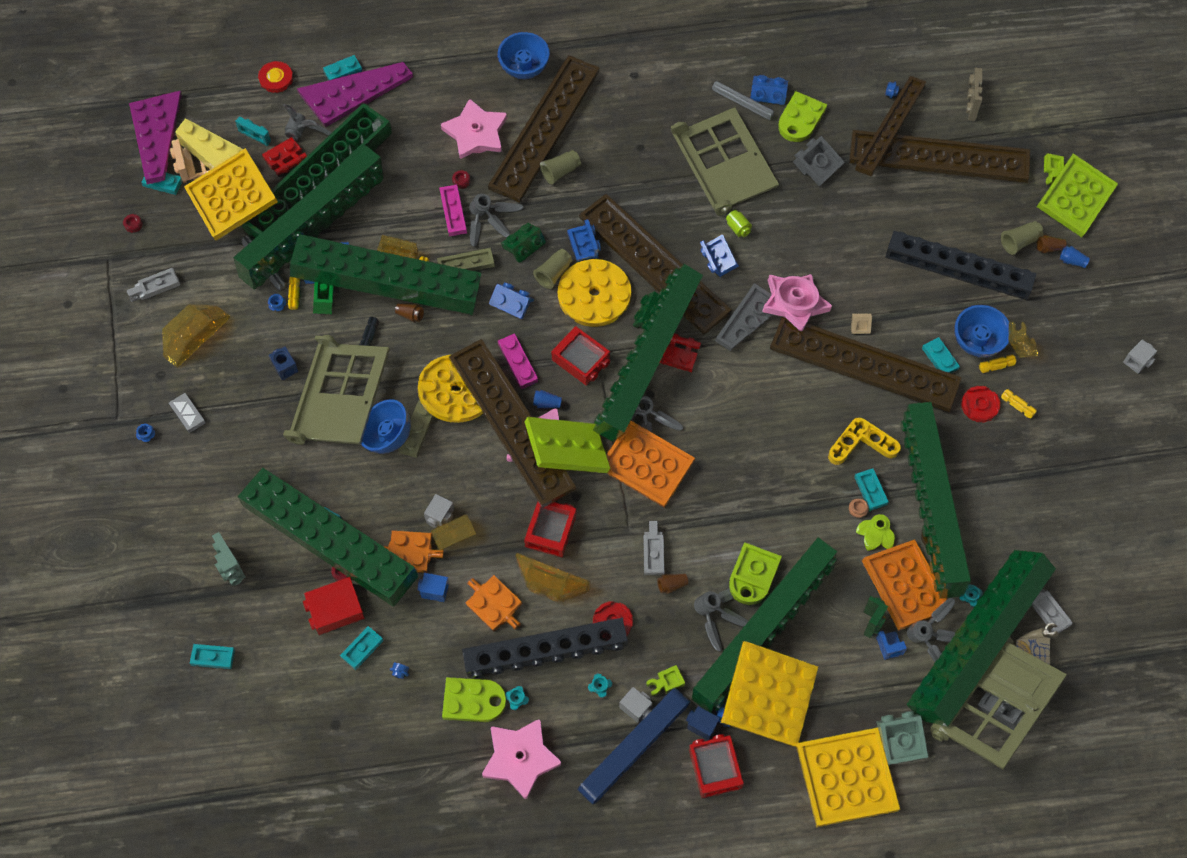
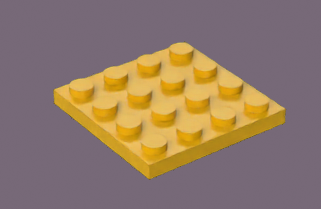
M246 148L184 186L216 241L278 202Z
M743 642L721 723L797 747L818 666L749 642Z
M878 728L797 743V751L816 827L900 810Z

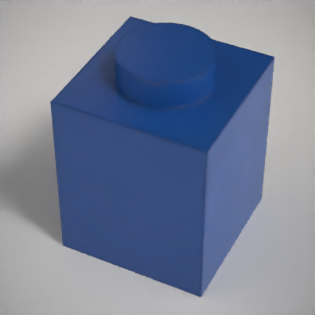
M424 573L423 579H420L418 583V591H420L421 598L445 602L449 588L448 577Z

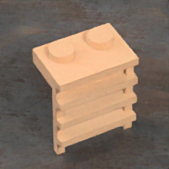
M179 139L172 141L173 148H170L172 158L176 159V163H173L176 174H180L183 183H186L187 180H195L208 172L205 165L200 161L202 172L196 173L192 154L186 148L182 149Z

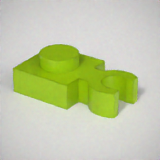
M1053 154L1044 156V173H1049V176L1046 178L1047 185L1051 184L1052 179L1055 180L1063 169V156Z
M677 665L659 672L658 680L650 679L646 682L647 687L650 685L657 687L651 691L652 696L658 695L661 689H664L667 694L672 689H678L685 685Z

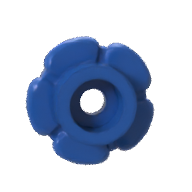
M895 81L894 83L889 82L886 88L885 96H889L890 99L893 96H897L899 86L896 85Z
M273 294L268 300V307L272 311H281L286 305V300L280 294Z
M141 424L136 430L137 439L143 442H148L155 436V430L148 424Z
M393 663L392 668L389 669L393 672L392 676L403 679L404 676H409V667Z

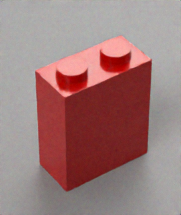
M350 577L304 593L306 600L303 601L306 612L310 611L312 618L309 619L312 630L316 629L318 635L365 619Z

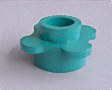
M969 584L964 596L959 598L961 601H966L975 607L983 592L978 587Z
M595 674L592 683L588 685V690L597 693L599 697L603 698L606 696L608 688L612 686V681L606 679L601 674Z
M517 686L510 692L505 693L506 700L510 702L512 710H517L522 704L526 705L529 702V698L524 695L521 686Z

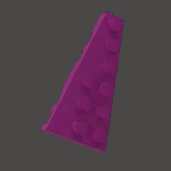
M404 62L297 88V91L324 127H327L357 110L363 103L367 104L413 78V74Z
M181 91L129 103L147 185L165 180L168 156L171 153L170 146L177 123V112H179L180 108L179 102L182 99Z

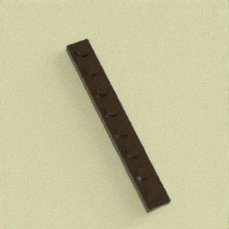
M913 76L909 77L858 161L855 171L872 177L924 90L926 81Z

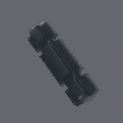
M369 317L368 325H366L362 336L363 340L360 341L359 345L371 346L370 343H372L376 332L375 328L379 324L378 318Z

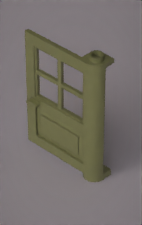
M735 107L690 127L685 122H677L671 126V132L718 216L727 214L732 209V206L779 186ZM730 121L737 135L719 142L712 128ZM708 130L715 144L696 151L689 138ZM740 138L747 152L728 159L722 145ZM718 148L725 162L706 169L699 155Z
M330 335L315 336L318 346L291 429L285 430L283 436L288 441L303 445L306 440L361 445L390 348L338 344ZM333 355L351 356L346 373L328 372ZM356 356L375 358L370 374L351 373ZM326 376L345 377L340 394L321 393ZM349 378L368 379L363 396L344 395Z
M1009 637L949 726L946 727L933 723L930 728L932 736L939 741H948L951 738L1004 770L1067 674L1014 646V641ZM977 687L999 698L988 715L967 704V701ZM1003 701L1025 713L1014 730L992 718ZM963 707L985 719L974 736L952 725ZM989 722L1011 734L999 752L978 740V737Z

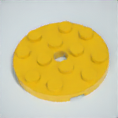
M601 259L584 260L572 265L562 275L558 284V301L561 309L566 315L574 319L576 323L584 326L599 327L613 323L628 309L631 300V285L627 275L617 265ZM595 288V290L599 291V294L593 296L589 292Z
M450 355L434 359L426 365L419 376L418 396L423 407L434 417L454 423L467 422L482 415L481 409L451 363ZM452 386H459V387L461 388V390H460V391H454V390H451V387H452Z

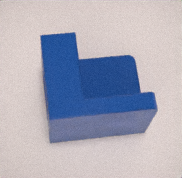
M879 631L876 638L884 660L904 655L907 649L905 642L899 641L896 632L884 634V631Z

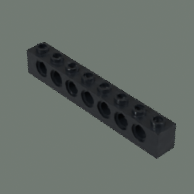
M893 231L885 258L1023 300H1028L1037 274L1028 269L1017 268L1011 264L997 262L991 258L977 256L974 253H967L957 248L947 247L937 242H930L921 237H914L897 231Z
M622 617L464 648L462 652L467 676L472 677V679H478L488 673L498 675L504 673V670L509 669L519 671L524 669V666L532 665V667H539L544 665V662L552 661V663H559L564 661V658L569 657L579 659L583 658L585 654L600 655L605 650L610 649L620 651L625 646H628ZM603 634H609L611 639L609 641H602L600 637ZM583 638L591 639V643L588 645H582L580 642ZM563 642L571 643L568 649H562L560 646ZM543 646L551 647L548 653L540 651ZM523 650L531 651L528 657L520 655ZM505 653L511 655L508 661L500 660L501 656ZM485 657L491 659L487 665L480 664L481 660Z

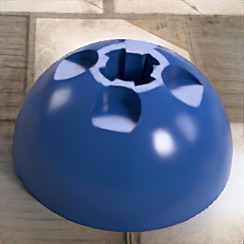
M528 32L515 33L505 38L500 44L498 59L503 70L510 76L517 79H530L539 75L546 67L549 60V48L547 43L536 34Z
M975 305L968 307L959 314L955 322L954 332L959 346L966 353L975 357L985 358L998 354L1007 346L1011 338V326L1008 319L1002 312L991 306Z
M393 399L384 400L374 405L371 409L361 445L371 452L381 454L399 449L406 442L411 431L410 415L404 405Z

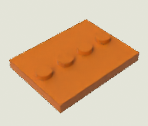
M631 420L625 432L617 438L606 455L610 466L608 475L664 508L695 461L693 456Z
M915 539L864 557L862 560L881 599L885 602V605L889 606L887 610L898 631L909 627L915 622L931 619V614L948 600L947 598L939 599L938 592H935V576L931 573L930 566Z

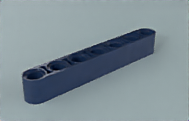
M672 689L579 786L578 791L592 805L597 803L684 712L691 701L678 689Z

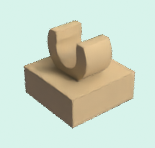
M852 314V334H870L872 315Z

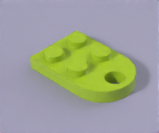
M795 91L779 119L778 129L780 134L792 142H801L808 139L827 109V104ZM795 130L797 133L790 134L788 131Z
M744 542L729 581V590L733 598L746 605H754L763 601L768 594L782 556ZM747 589L751 592V596L743 597L740 592Z
M446 677L443 720L490 722L497 719L503 713L506 706V697L502 687L496 682ZM493 697H499L501 704L496 707L492 706L490 700Z

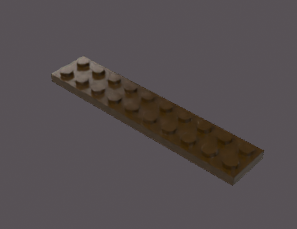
M568 55L490 181L488 190L519 203L521 202L540 171V163L546 161L598 75L599 67Z
M852 130L849 163H858L876 132ZM896 135L878 166L1028 183L1030 149Z
M607 194L579 214V218L584 223L585 220H589L590 225L594 226L596 234L658 292L662 288L665 289L667 285L665 280L668 275L672 274L676 267L680 268L683 265ZM700 281L683 316L705 335L731 314V309Z
M783 316L770 345V350L921 403L932 402L933 407L947 412L951 410L962 378L810 324H806L803 331H800Z
M480 339L450 355L451 363L540 506L544 508L575 491L576 486L566 470L538 467L525 425V420L527 417H531L484 341Z

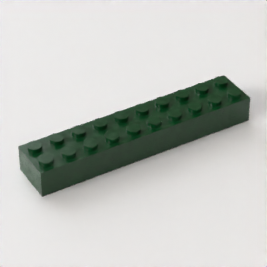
M363 103L271 190L278 202L242 224L244 231L255 239L365 145L374 152L392 134L390 121Z
M365 145L233 257L239 278L255 290L258 286L263 285L272 274H276L280 267L291 261L299 234L317 238L337 218L342 217L346 210L353 207L360 198L366 196L375 185L382 182L384 177L381 157Z
M301 234L298 235L290 263V277L473 315L481 279L480 272Z
M683 264L680 268L676 267L673 273L668 275L665 280L667 284L665 289L662 288L657 296L659 301L652 306L649 312L651 314L649 320L646 319L642 325V334H639L634 341L636 345L634 350H630L626 357L627 364L623 365L618 372L620 377L611 386L610 392L612 393L609 398L607 397L601 406L604 409L601 414L598 413L593 422L596 424L593 431L612 442L625 432L703 277L701 273Z
M932 402L908 404L907 410L904 412V419L901 421V431L905 432L904 445L905 449L909 451L908 464L912 466L913 470L911 479L912 483L916 484L917 489L915 490V498L920 503L919 517L923 519L924 523L922 532L923 536L927 537L928 540L926 551L927 555L931 556L930 571L935 575L934 590L938 592L939 599L962 597L971 580Z
M263 467L237 496L244 508L347 577H350L353 581L392 607H395L418 578L414 566Z
M817 537L694 686L692 700L710 713H713L714 710L718 711L724 705V699L727 694L729 695L742 643L749 642L766 649L773 645V639L777 634H782L787 627L786 623L788 620L795 618L801 604L805 605L808 602L813 589L816 591L823 583L822 579L824 576H829L835 568L837 551Z
M1014 550L1009 555L1008 560L998 571L994 580L988 585L987 590L977 601L973 610L967 615L966 620L956 631L952 640L945 647L943 653L935 661L929 673L923 678L922 683L906 704L911 711H914V714L921 716L922 721L946 727L952 722L1056 570L1044 553Z

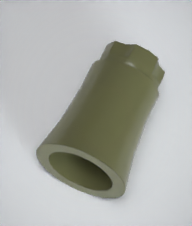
M572 150L541 162L540 169L544 178L552 185L579 167L581 161L577 152Z
M1033 221L1020 227L1003 231L1001 233L1002 245L1009 254L1014 255L1022 248L1037 241L1039 237H1042L1044 235L1043 227L1040 223Z
M564 249L558 250L533 271L537 282L547 289H552L573 261L572 256Z

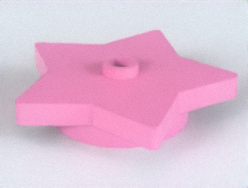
M468 100L461 115L442 123L441 129L457 141L459 157L461 159L472 153H482L487 150L501 152L498 132L506 121L507 114L485 112L472 100Z
M811 274L803 277L790 276L786 278L769 275L768 284L772 296L764 305V313L786 317L797 329L803 331L811 316L831 310L832 305L819 295Z
M536 720L518 731L491 727L494 754L485 767L482 776L483 778L509 781L521 796L527 799L537 777L561 766V761L543 745L540 720ZM518 754L524 755L522 759L516 758Z

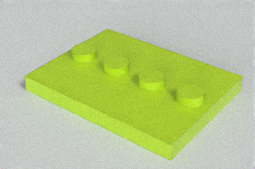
M1072 154L1037 205V208L1080 237H1083L1118 183L1075 154Z
M527 417L525 420L538 467L608 473L610 470L600 435L593 431L596 424Z

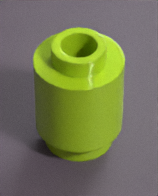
M734 210L727 215V224L738 237H745L751 232L752 224L741 212Z

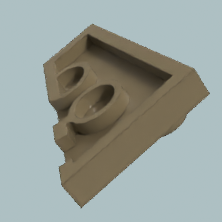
M975 68L974 73L969 76L968 85H971V88L968 89L967 99H970V103H967L966 113H969L968 121L976 120L982 102V68Z

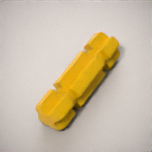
M290 277L288 307L290 310H297L299 307L300 279Z
M1011 354L1007 355L1006 358L1000 357L989 360V362L984 361L980 363L979 369L981 373H987L989 370L994 371L1006 368V365L1008 367L1016 364V358Z
M1006 389L1001 396L1002 399L1006 402L1009 401V404L1018 411L1024 412V415L1028 418H1032L1037 411L1034 407H1029L1028 403L1019 396H1014L1013 392L1009 389Z

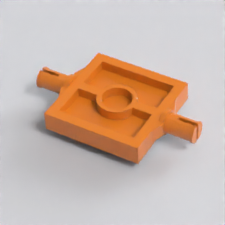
M392 530L391 541L388 547L383 546L414 566L416 572L420 573L428 572V564L431 557L443 558L444 550H432L431 533Z
M493 575L482 585L474 578L471 581L469 580L467 584L475 592L465 604L492 631L495 632L506 622L515 630L521 625L513 615L522 605V601L498 578Z

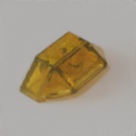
M188 304L162 329L164 358L178 368L229 320L230 316L216 305Z
M516 553V564L528 590L535 594L542 593L547 595V598L550 600L564 602L587 593L591 589V581Z

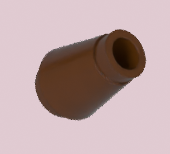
M1047 235L1039 237L1037 241V249L1042 253L1060 251L1066 247L1065 239Z
M398 303L395 313L415 323L423 319L424 308L416 304Z
M685 573L662 575L657 579L659 591L669 594L688 585L687 575Z

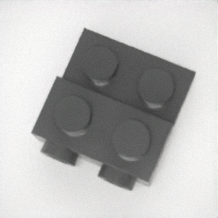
M822 136L817 140L811 139L806 144L808 148L805 151L803 149L798 151L794 155L796 159L793 161L804 175L808 173L818 186L845 163Z
M986 692L978 703V709L989 714L999 698ZM1003 701L993 717L998 722L1014 730L1025 713Z

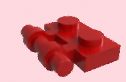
M291 137L263 153L262 157L269 167L274 170L275 174L279 176L290 172L289 169L300 164L307 155L306 153L301 154V148Z
M674 333L660 363L692 372L698 353L691 350L692 348L699 350L701 342L694 341L695 339L690 337L689 339L680 337L679 334ZM676 343L686 346V348L681 349L675 346Z

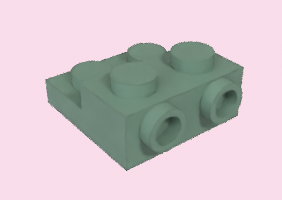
M218 532L212 536L215 541L212 545L217 552V555H215L217 563L214 565L224 581L229 580L232 586L238 585L245 578V575Z
M914 711L901 713L902 717L894 718L893 715H885L881 717V721H876L888 765L928 758L922 719L920 715L914 714Z

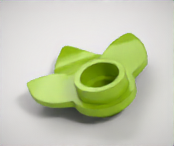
M875 515L871 520H864L858 525L856 533L864 536V545L867 551L877 548L880 544L886 549L893 547L895 537L894 533L890 530V521L885 515ZM877 521H883L884 526L878 527Z

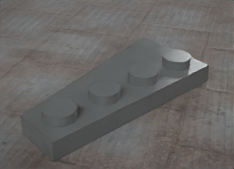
M754 283L715 341L729 351L735 348L774 315L763 312L764 305L772 294Z

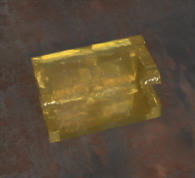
M385 235L381 236L377 251L414 259L417 258V243Z
M1009 322L1008 341L1019 358L1038 355L1036 341L1034 338L1030 340L1025 323L1022 322L1021 330L1017 331L1015 323Z
M467 514L431 530L432 538L440 551L476 535Z

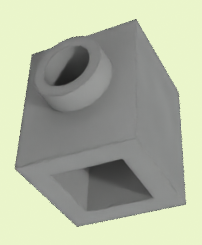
M1141 340L1128 353L1123 363L1139 374L1145 366L1149 368L1156 360L1153 357L1157 350L1151 344Z
M435 494L424 512L426 523L431 527L443 529L445 524H449L452 520L453 502Z
M632 687L620 701L619 708L639 723L652 711V702L646 693H640Z

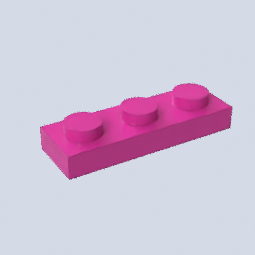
M457 185L440 187L449 236L467 233Z
M512 334L498 340V345L520 388L523 389L537 383L538 378L516 335Z

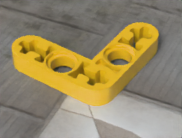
M855 418L831 447L828 459L832 464H842L860 441L887 458H895L900 451V444L897 440L865 419ZM862 425V429L860 428L855 435L856 426ZM870 435H878L880 441L873 442L870 439ZM849 437L854 443L846 445L843 439ZM888 447H895L894 450L888 451ZM840 448H842L841 456L835 458L834 454H837Z

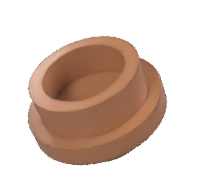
M863 499L851 501L849 512L852 516L862 518L868 513L869 507Z

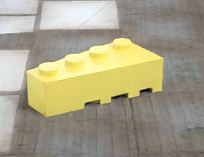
M186 118L176 130L180 144L210 170L243 150Z

